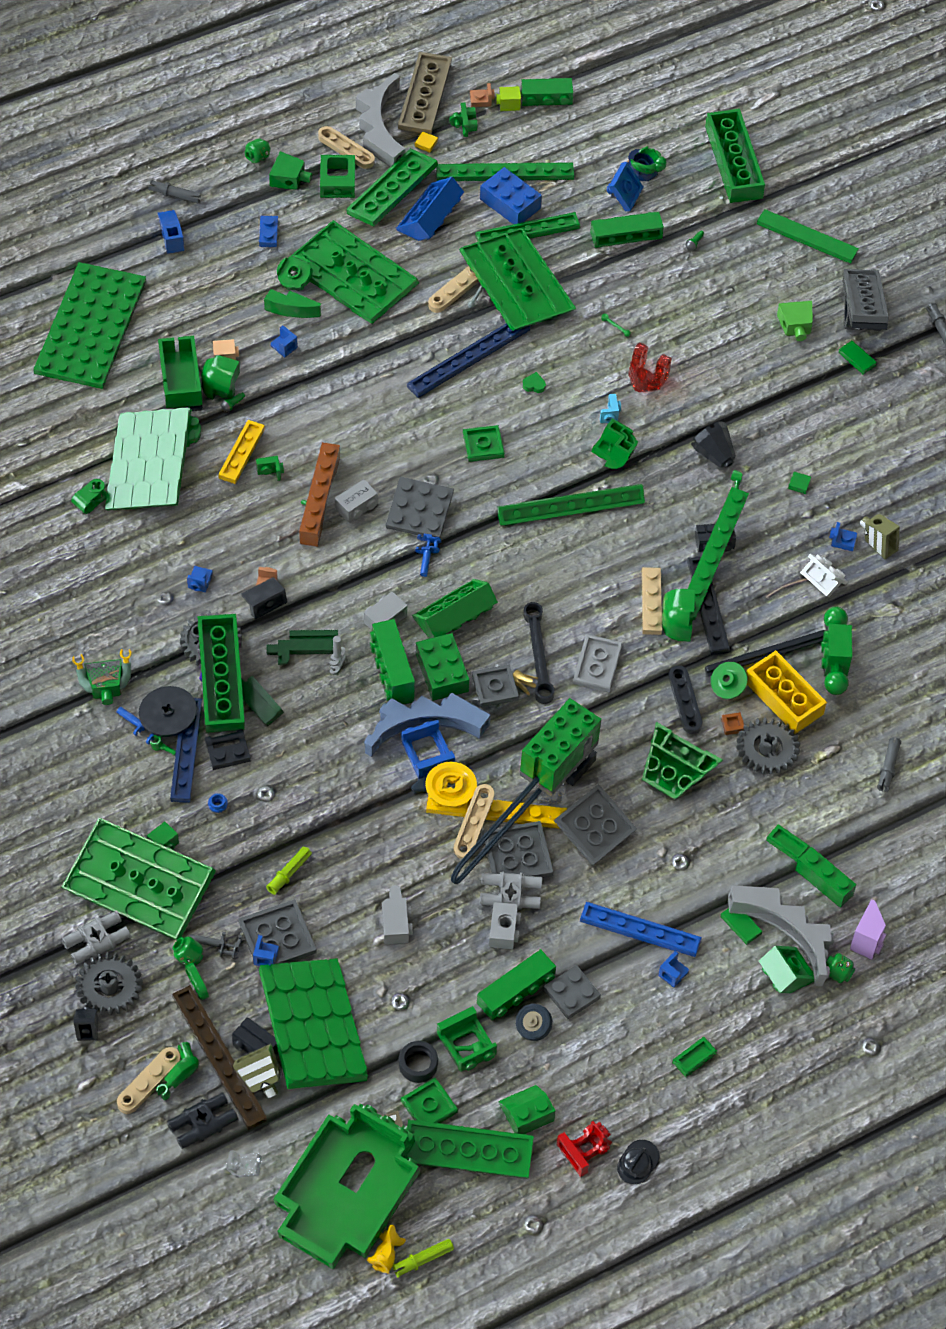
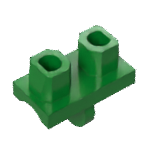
M466 102L460 103V114L455 112L449 118V122L456 128L462 125L463 137H468V132L477 131L478 128L477 119L468 120L476 118L475 107H466Z

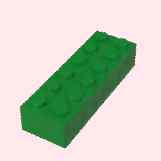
M733 109L707 113L705 128L729 202L735 203L763 199L765 182L741 110Z
M236 614L198 616L206 733L245 730Z

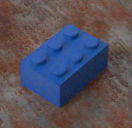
M505 167L480 185V200L512 224L525 222L541 209L542 195Z

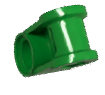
M101 479L91 480L85 487L73 495L71 499L72 504L84 514L92 512L95 507L106 499L107 494L104 490V482Z

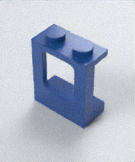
M438 720L428 721L423 725L410 727L401 732V742L418 779L427 776L435 766L441 763L455 762L454 753L449 751L439 730ZM431 736L436 743L440 755L420 761L411 743Z

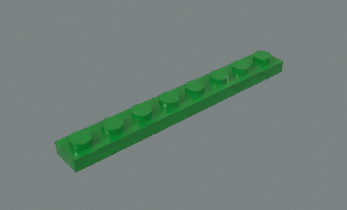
M573 162L438 164L436 167L437 181L453 177L455 181H487L504 167L523 181L574 180Z
M637 484L497 506L499 525L645 503L643 485Z
M734 487L730 489L688 586V589H695L693 620L698 615L749 493Z

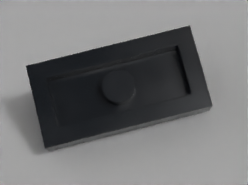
M274 577L241 593L242 597L249 604L251 615L254 619L288 603L285 589Z

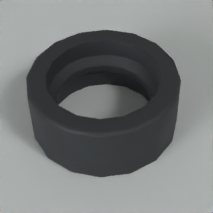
M413 1041L405 1045L400 1051L399 1069L407 1080L416 1083L426 1082L437 1072V1051L429 1043ZM421 1052L430 1057L431 1063L429 1068L424 1071H413L406 1064L407 1057L412 1053Z

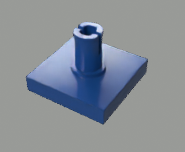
M622 162L611 183L608 184L607 192L609 195H615L626 212L632 210L644 186L629 163Z

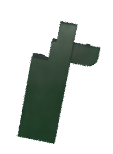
M289 630V640H278V644H267L266 653L267 655H278V665L288 664L289 655L333 654V638L338 636V630Z
M253 676L248 678L247 682L241 678L243 700L268 727L284 711Z

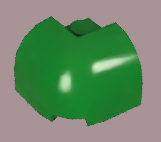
M216 355L215 358L207 359L201 374L203 393L212 400L215 395L228 399L234 397L235 382L240 374V361Z
M612 418L591 452L606 460L605 467L618 469L634 453L638 441L633 435V430Z
M674 589L667 592L664 596L662 630L666 636L673 640L691 641L695 589Z

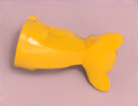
M392 1224L388 1230L381 1233L380 1239L383 1242L377 1246L375 1254L367 1259L375 1270L387 1274L394 1264V1246H401L406 1241L405 1238L399 1237L395 1226Z

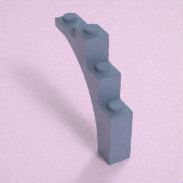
M453 693L448 698H444L440 706L422 695L411 704L410 708L391 698L387 704L384 703L380 708V721L377 723L373 734H369L364 741L365 753L372 757L381 744L389 738L405 731L407 728L417 727L425 722L435 720L439 721V726L459 729L480 739L490 726L491 715Z

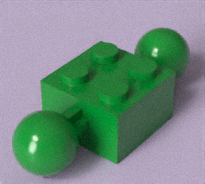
M831 607L825 612L824 623L828 630L824 631L823 641L821 642V653H823L821 669H824V676H826L824 686L832 695H841L847 690L849 686L848 672L852 660V625H847L848 615L841 607Z

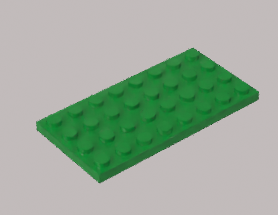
M78 262L33 369L34 374L103 389L145 286L146 276Z

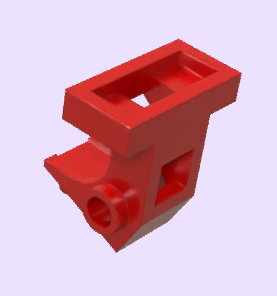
M592 1121L583 1130L584 1135L575 1140H570L565 1132L557 1136L556 1145L580 1177L588 1173L589 1164L587 1161L598 1154H605L612 1144V1141L609 1139L611 1136L610 1132L600 1121L598 1123ZM589 1141L594 1148L584 1153L580 1146Z

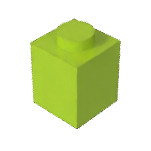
M520 86L499 87V94H496V104H499L500 111H520Z

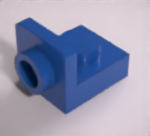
M837 522L836 528H831L829 536L832 539L831 546L853 551L857 532L840 529L841 523Z
M194 566L191 575L187 577L188 588L194 591L206 592L213 575V570Z

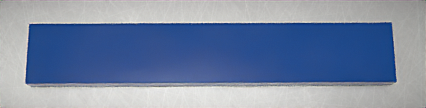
M589 902L585 903L580 917V922L692 957H696L702 939L700 936Z

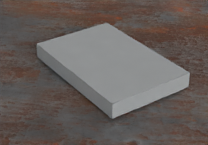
M586 634L573 678V684L610 693L623 642Z

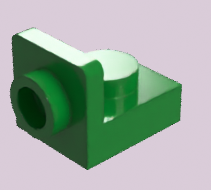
M278 456L256 459L258 475L276 473L277 481L281 480L284 467L283 462L279 463Z

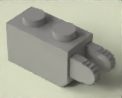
M395 885L389 888V899H385L382 902L384 945L409 943V935H413L412 923H408V917H411V906L406 904V898H402L401 888Z

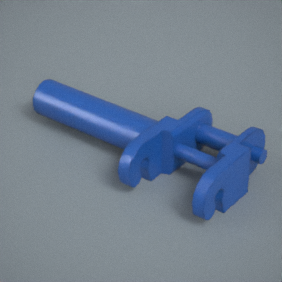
M418 534V540L427 541L426 547H422L421 550H419V547L415 549L417 553L423 554L420 575L427 577L431 553H439L438 543H441V539L432 537V534H424L423 537H421V534Z
M118 708L117 714L137 727L133 732L135 736L138 735L137 732L141 733V731L145 730L140 719L124 708ZM151 734L146 740V743L148 745L150 744V740L152 742L155 740L153 734Z

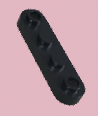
M674 666L669 671V681L683 729L689 734H697L702 729L703 721L689 673L683 666Z

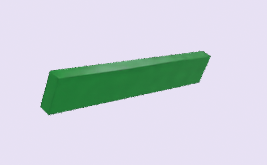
M766 209L763 210L757 220V225L850 264L859 250L855 246Z
M576 212L475 232L477 242L523 228L529 239L580 229V222Z

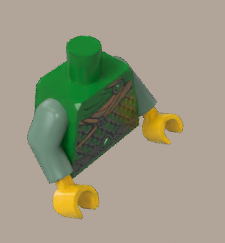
M121 649L120 656L123 658V662H121V659L85 663V667H83L84 657L82 654H80L82 659L80 663L75 662L74 656L72 658L73 664L77 665L76 673L79 684L88 693H92L93 698H101L103 705H111L113 697L121 695V689L126 687L131 678V662H129V659L132 657V651L130 649L128 657L123 656V649Z

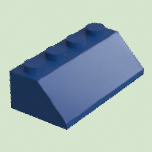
M453 177L430 183L396 227V230L418 241L432 238L435 235L434 231L444 223V218L452 212L454 205L460 202V197L464 193L463 189Z

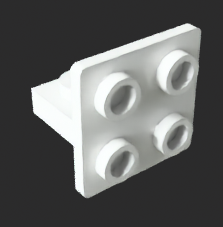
M809 554L808 557L811 560L800 572L827 597H830L841 583L846 585L848 582L844 579L846 575L842 571L832 567V563L819 554L816 556Z

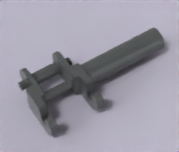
M222 932L221 939L194 934L190 935L200 944L220 947L221 949H218L220 956L223 954L231 955L232 959L237 956L238 953L236 951L239 952L242 942V935H239L235 945L225 943L226 932ZM225 946L232 947L233 951L224 950Z

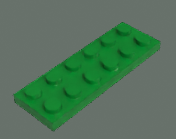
M410 148L346 209L347 215L374 227L438 166L437 160Z
M408 1120L407 1127L413 1131L415 1142L405 1156V1159L407 1157L412 1158L418 1165L524 1179L529 1178L534 1138L532 1135Z

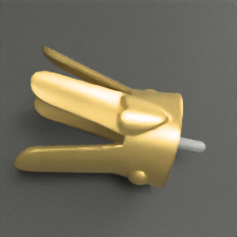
M519 670L513 673L515 685L527 695H530L523 684L536 688V684L532 681L538 678L523 674Z

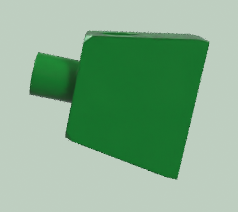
M280 151L269 174V186L296 190L301 181L311 182L312 173L305 171V162Z

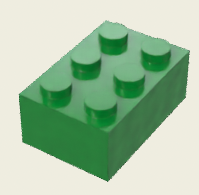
M453 633L416 642L415 655L432 701L447 698L451 693L459 695L469 692L470 679Z

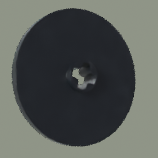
M176 686L160 687L151 691L142 700L138 712L139 719L144 729L153 735L160 737L176 736L186 731L193 724L197 715V705L193 696L183 688Z

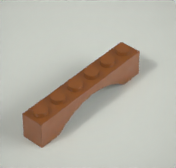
M324 442L321 444L299 530L300 544L316 547L319 545L327 500L340 461V445Z

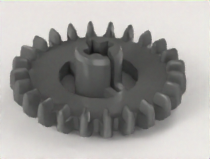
M764 717L763 723L757 718L756 725L750 721L749 727L743 726L744 730L739 732V737L736 740L738 743L736 749L739 750L738 755L743 757L742 762H749L747 767L751 768L754 766V771L757 772L760 769L762 774H765L766 771L769 774H773L774 770L776 773H780L781 769L786 771L788 766H793V761L798 759L800 742H796L798 735L793 736L794 729L787 731L789 724L781 727L782 720L776 725L774 717L770 723ZM758 738H760L759 752L763 756L758 754L754 748V742ZM779 741L782 751L776 756L775 752Z
M108 952L105 959L98 954L97 962L92 957L90 958L91 966L84 963L86 971L79 969L81 976H76V981L78 982L75 984V988L78 990L76 995L81 997L80 1003H86L85 1007H93L97 1011L100 1010V1015H104L106 1011H108L109 1015H112L113 1011L120 1014L121 1008L125 1011L128 1010L127 1004L134 1005L132 999H139L138 993L142 991L140 985L143 984V980L140 978L141 972H137V965L132 966V959L125 963V955L118 960L117 953L114 954L113 959L110 958ZM116 974H118L119 976H121L122 979L117 980V975H116ZM118 989H122L119 994L113 997H103L96 992V990H101L105 995H113Z

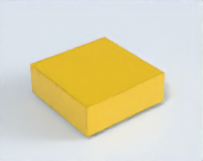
M422 132L415 142V147L430 153L438 142V137Z

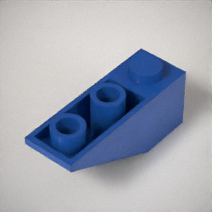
M175 210L159 212L158 218L167 254L184 251L183 234Z

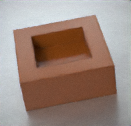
M740 712L721 716L725 735L738 734L740 731H744V723Z

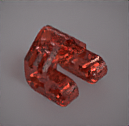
M641 342L636 345L632 361L630 362L628 376L632 387L637 392L659 390L669 376L672 358L662 354L657 361L655 373L652 374L651 371L644 368L647 360L648 346Z

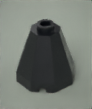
M724 422L714 423V428L711 429L708 426L694 437V442L691 445L698 453L719 468H728L734 463L735 451L728 427Z

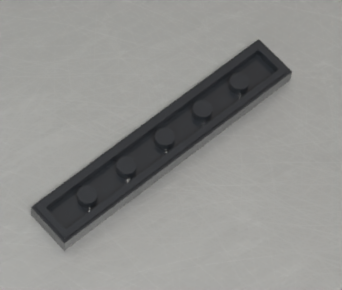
M701 557L688 558L687 560L691 579ZM712 581L699 611L710 654L717 655L729 653L730 647Z

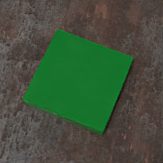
M499 425L463 429L468 462L505 458Z
M436 1077L401 1097V1103L413 1120L440 1124L457 1114L459 1110Z

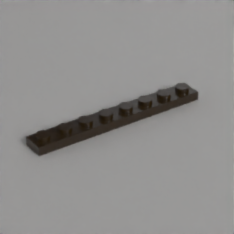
M191 985L173 993L172 998L247 1129L250 1130L266 1122L267 1117L252 1091L234 1069L235 1061Z

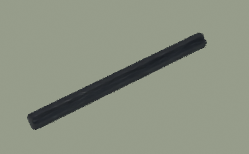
M826 630L707 665L704 668L705 673L708 677L712 676L714 670L725 662H735L743 667L761 661L775 650L782 655L821 643L824 631Z

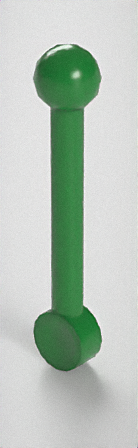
M602 314V321H608L622 331L626 337L631 335L629 330H625L609 319L608 314Z

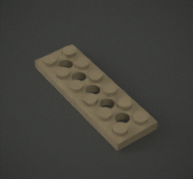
M419 52L398 123V130L432 134L451 67L452 57Z

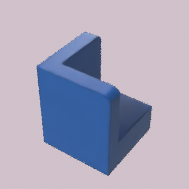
M282 325L280 327V336L271 342V347L285 358L298 348L297 336Z
M258 935L253 953V964L257 966L275 964L279 946L264 943L263 936Z
M676 951L660 966L658 975L672 987H675L689 973V969L677 960L679 953Z

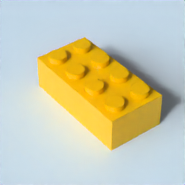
M776 650L747 669V685L785 724H789L791 730L794 729V734L824 715L827 702Z

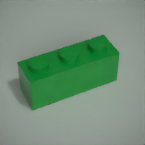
M572 78L521 79L522 106L573 105Z
M810 847L798 859L795 871L838 907L841 908L854 896L857 884L814 848Z

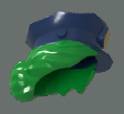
M648 146L632 150L627 161L640 181H650L658 175V172L664 170L667 165L666 159L661 156V153Z

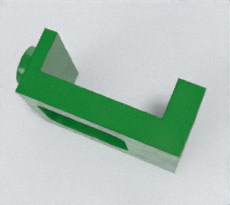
M321 155L320 198H355V155ZM327 169H348V174L346 176H329Z
M473 1006L437 1023V1034L460 1072L472 1070L478 1063L490 1061L497 1054V1044H492L478 1021L477 1012ZM469 1033H474L485 1048L462 1058L460 1053L455 1051L453 1042Z

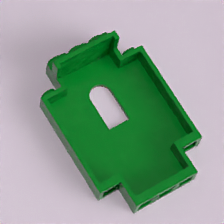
M353 1104L350 1109L351 1118L347 1124H345L346 1121L337 1115L333 1117L328 1114L273 1199L277 1207L289 1213L277 1231L279 1238L333 1270L347 1248L366 1259L420 1173L419 1166H417L418 1163L409 1157L405 1159V1156L415 1142L413 1131L404 1125L402 1127L398 1126L387 1115H384V1117L379 1115L377 1110L370 1105L364 1106L359 1104L358 1106ZM367 1152L374 1157L375 1164L357 1193L339 1182L356 1156Z

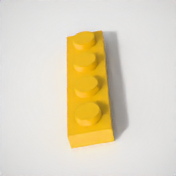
M247 420L218 474L219 479L233 484L237 483L265 430V425Z

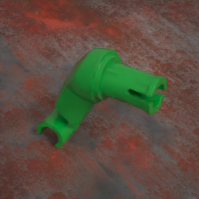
M183 1042L181 1045H178L177 1049L181 1060L165 1077L164 1080L167 1083L158 1085L156 1089L158 1096L164 1092L161 1096L163 1100L170 1098L171 1092L169 1089L171 1087L176 1088L185 1079L195 1073L199 1067V1060L193 1056L189 1042Z

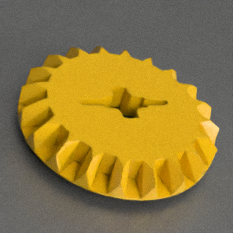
M445 762L435 766L426 778V791L430 799H433L436 804H441L443 808L450 806L452 809L454 806L460 807L462 804H467L472 799L477 788V780L471 769L457 762ZM448 783H450V784H454V783H455V788H454V789H453L452 787L447 788V787H448Z

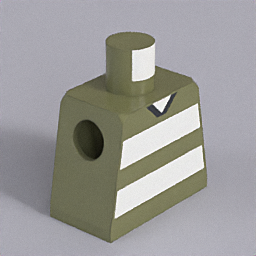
M877 514L871 519L865 516L861 520L860 525L865 528V541L882 558L887 559L899 551L900 526L881 514Z
M271 1044L235 1060L234 1069L252 1092L263 1089L267 1098L278 1093L274 1083L279 1081L281 1072Z

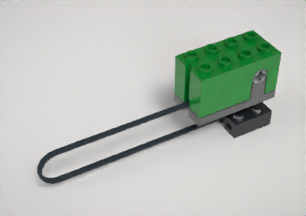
M569 698L525 746L521 755L520 776L529 781L530 784L457 864L451 875L452 883L459 884L473 870L542 791L552 796L565 781L574 786L592 766L597 757V752L593 749L599 742L602 720L600 717ZM538 783L539 788L458 876L467 861Z

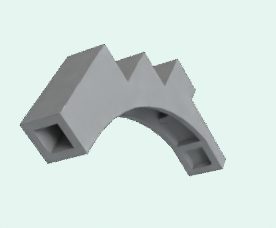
M396 73L386 78L373 91L366 88L356 96V110L362 113L359 117V129L365 132L363 148L373 153L376 158L390 167L405 154V148L388 133L381 117L382 109L388 97L400 88V76Z
M732 885L728 895L729 913L747 914L748 916L763 920L790 936L809 959L813 967L815 986H823L825 979L829 978L830 973L829 966H826L830 945L834 943V934L831 933L830 925L808 923L809 919L808 915H805L804 906L783 905V897H780L779 888Z

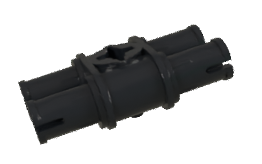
M223 1092L208 1100L201 1099V1102L188 1109L184 1108L183 1113L166 1121L172 1133L188 1124L192 1126L191 1131L176 1138L181 1149L197 1141L204 1142V1139L216 1133H221L222 1128L238 1120L233 1108L217 1117L213 1116V1111L228 1104V1100Z

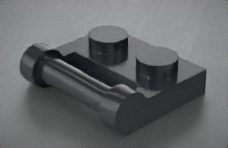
M243 729L217 737H204L212 770L251 762ZM239 739L237 744L213 748V745Z

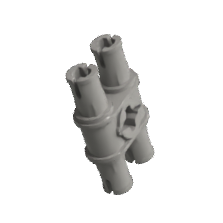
M504 871L500 872V874L482 873L481 885L499 886L501 892L499 894L480 893V905L493 906L494 902L517 904L518 911L522 910V908L540 909L541 897L523 896L521 890L523 888L541 889L542 877L524 876L521 872L520 874L504 873ZM510 883H512L513 889L517 890V892L513 893L511 899H509L508 892H505V889H509Z
M117 911L102 918L96 917L95 920L83 926H78L77 931L61 938L66 949L82 941L86 943V947L71 954L75 965L91 957L93 959L98 958V954L101 955L109 950H114L116 948L115 945L131 938L126 926L112 934L106 932V929L121 922Z

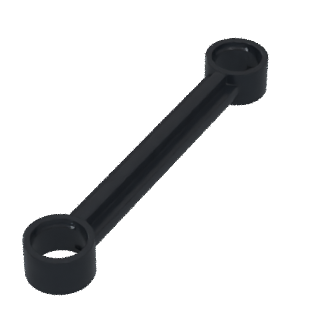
M530 602L524 607L523 617L529 623L536 677L538 678L535 688V699L541 704H548L554 699V687L548 680L540 625L543 608L539 603ZM529 610H536L540 614L537 616H530L526 612ZM545 689L550 691L551 694L549 696H541L538 692Z

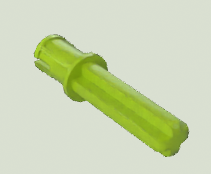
M302 847L281 871L276 872L274 879L266 886L271 894L276 895L285 883L288 884L292 875L311 856L312 852L310 849Z
M446 1239L415 1255L410 1254L408 1258L393 1264V1270L402 1267L401 1270L394 1272L395 1275L399 1278L401 1275L412 1270L417 1271L418 1267L453 1251V1243L450 1239Z

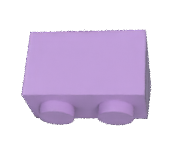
M872 899L855 930L850 950L871 960L875 953L879 955L887 935L884 933L885 922L876 902Z

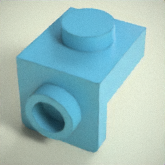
M609 394L608 409L600 411V423H609L612 418L618 421L619 412H621V402L617 401L616 394Z

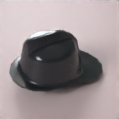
M648 1140L632 1142L617 1164V1172L620 1178L629 1184L644 1182L658 1163L659 1151L657 1147Z

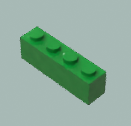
M649 212L591 221L590 233L594 247L598 248L663 239L664 226L659 212Z
M540 949L477 994V1004L491 1020L496 1017L500 1018L507 1012V1009L513 1005H519L524 997L529 994L533 995L541 985L551 982L555 978L556 965Z

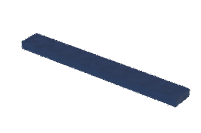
M506 323L407 383V388L419 398L530 331L531 326L512 331Z

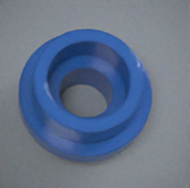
M219 793L213 794L208 800L209 809L215 813L223 812L228 806L227 798Z

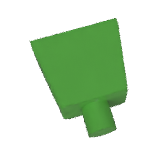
M812 301L779 303L777 317L785 335L795 336L797 341H804L807 338L806 335L811 333L813 323Z

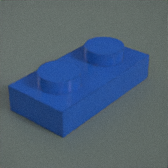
M260 216L259 247H277L278 216Z

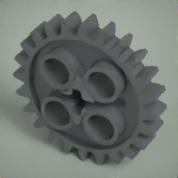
M194 616V622L188 620V626H183L180 645L185 657H189L190 662L196 660V665L198 666L201 663L199 635H197L199 634L198 617ZM237 623L239 648H242L241 628H238Z

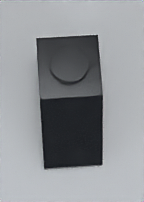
M90 1007L76 1009L73 1023L77 1041L98 1040L97 1009Z

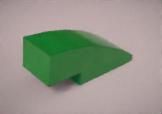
M270 289L264 298V309L274 314L295 318H318L321 316V303L292 291L284 295Z

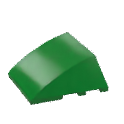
M656 722L642 781L676 800L720 764L723 759L707 750L704 751L674 734L672 730Z

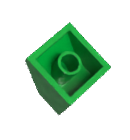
M774 946L759 960L763 972L770 977L773 987L780 993H793L814 982V973L797 947Z
M537 1085L498 1102L511 1128L517 1134H527L555 1120L556 1111L550 1099Z

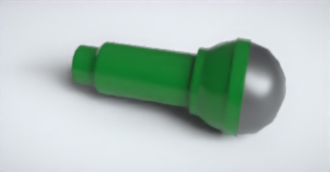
M701 230L693 238L688 239L685 244L686 248L690 251L695 250L704 232Z
M242 392L231 399L223 400L221 403L222 410L226 412L231 411L235 404L243 400L245 394Z

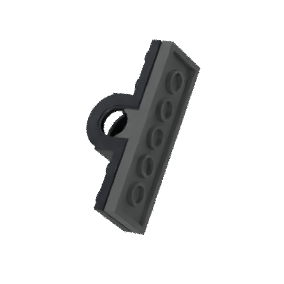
M844 269L842 280L845 293L844 328L874 331L887 330L889 315L879 270Z

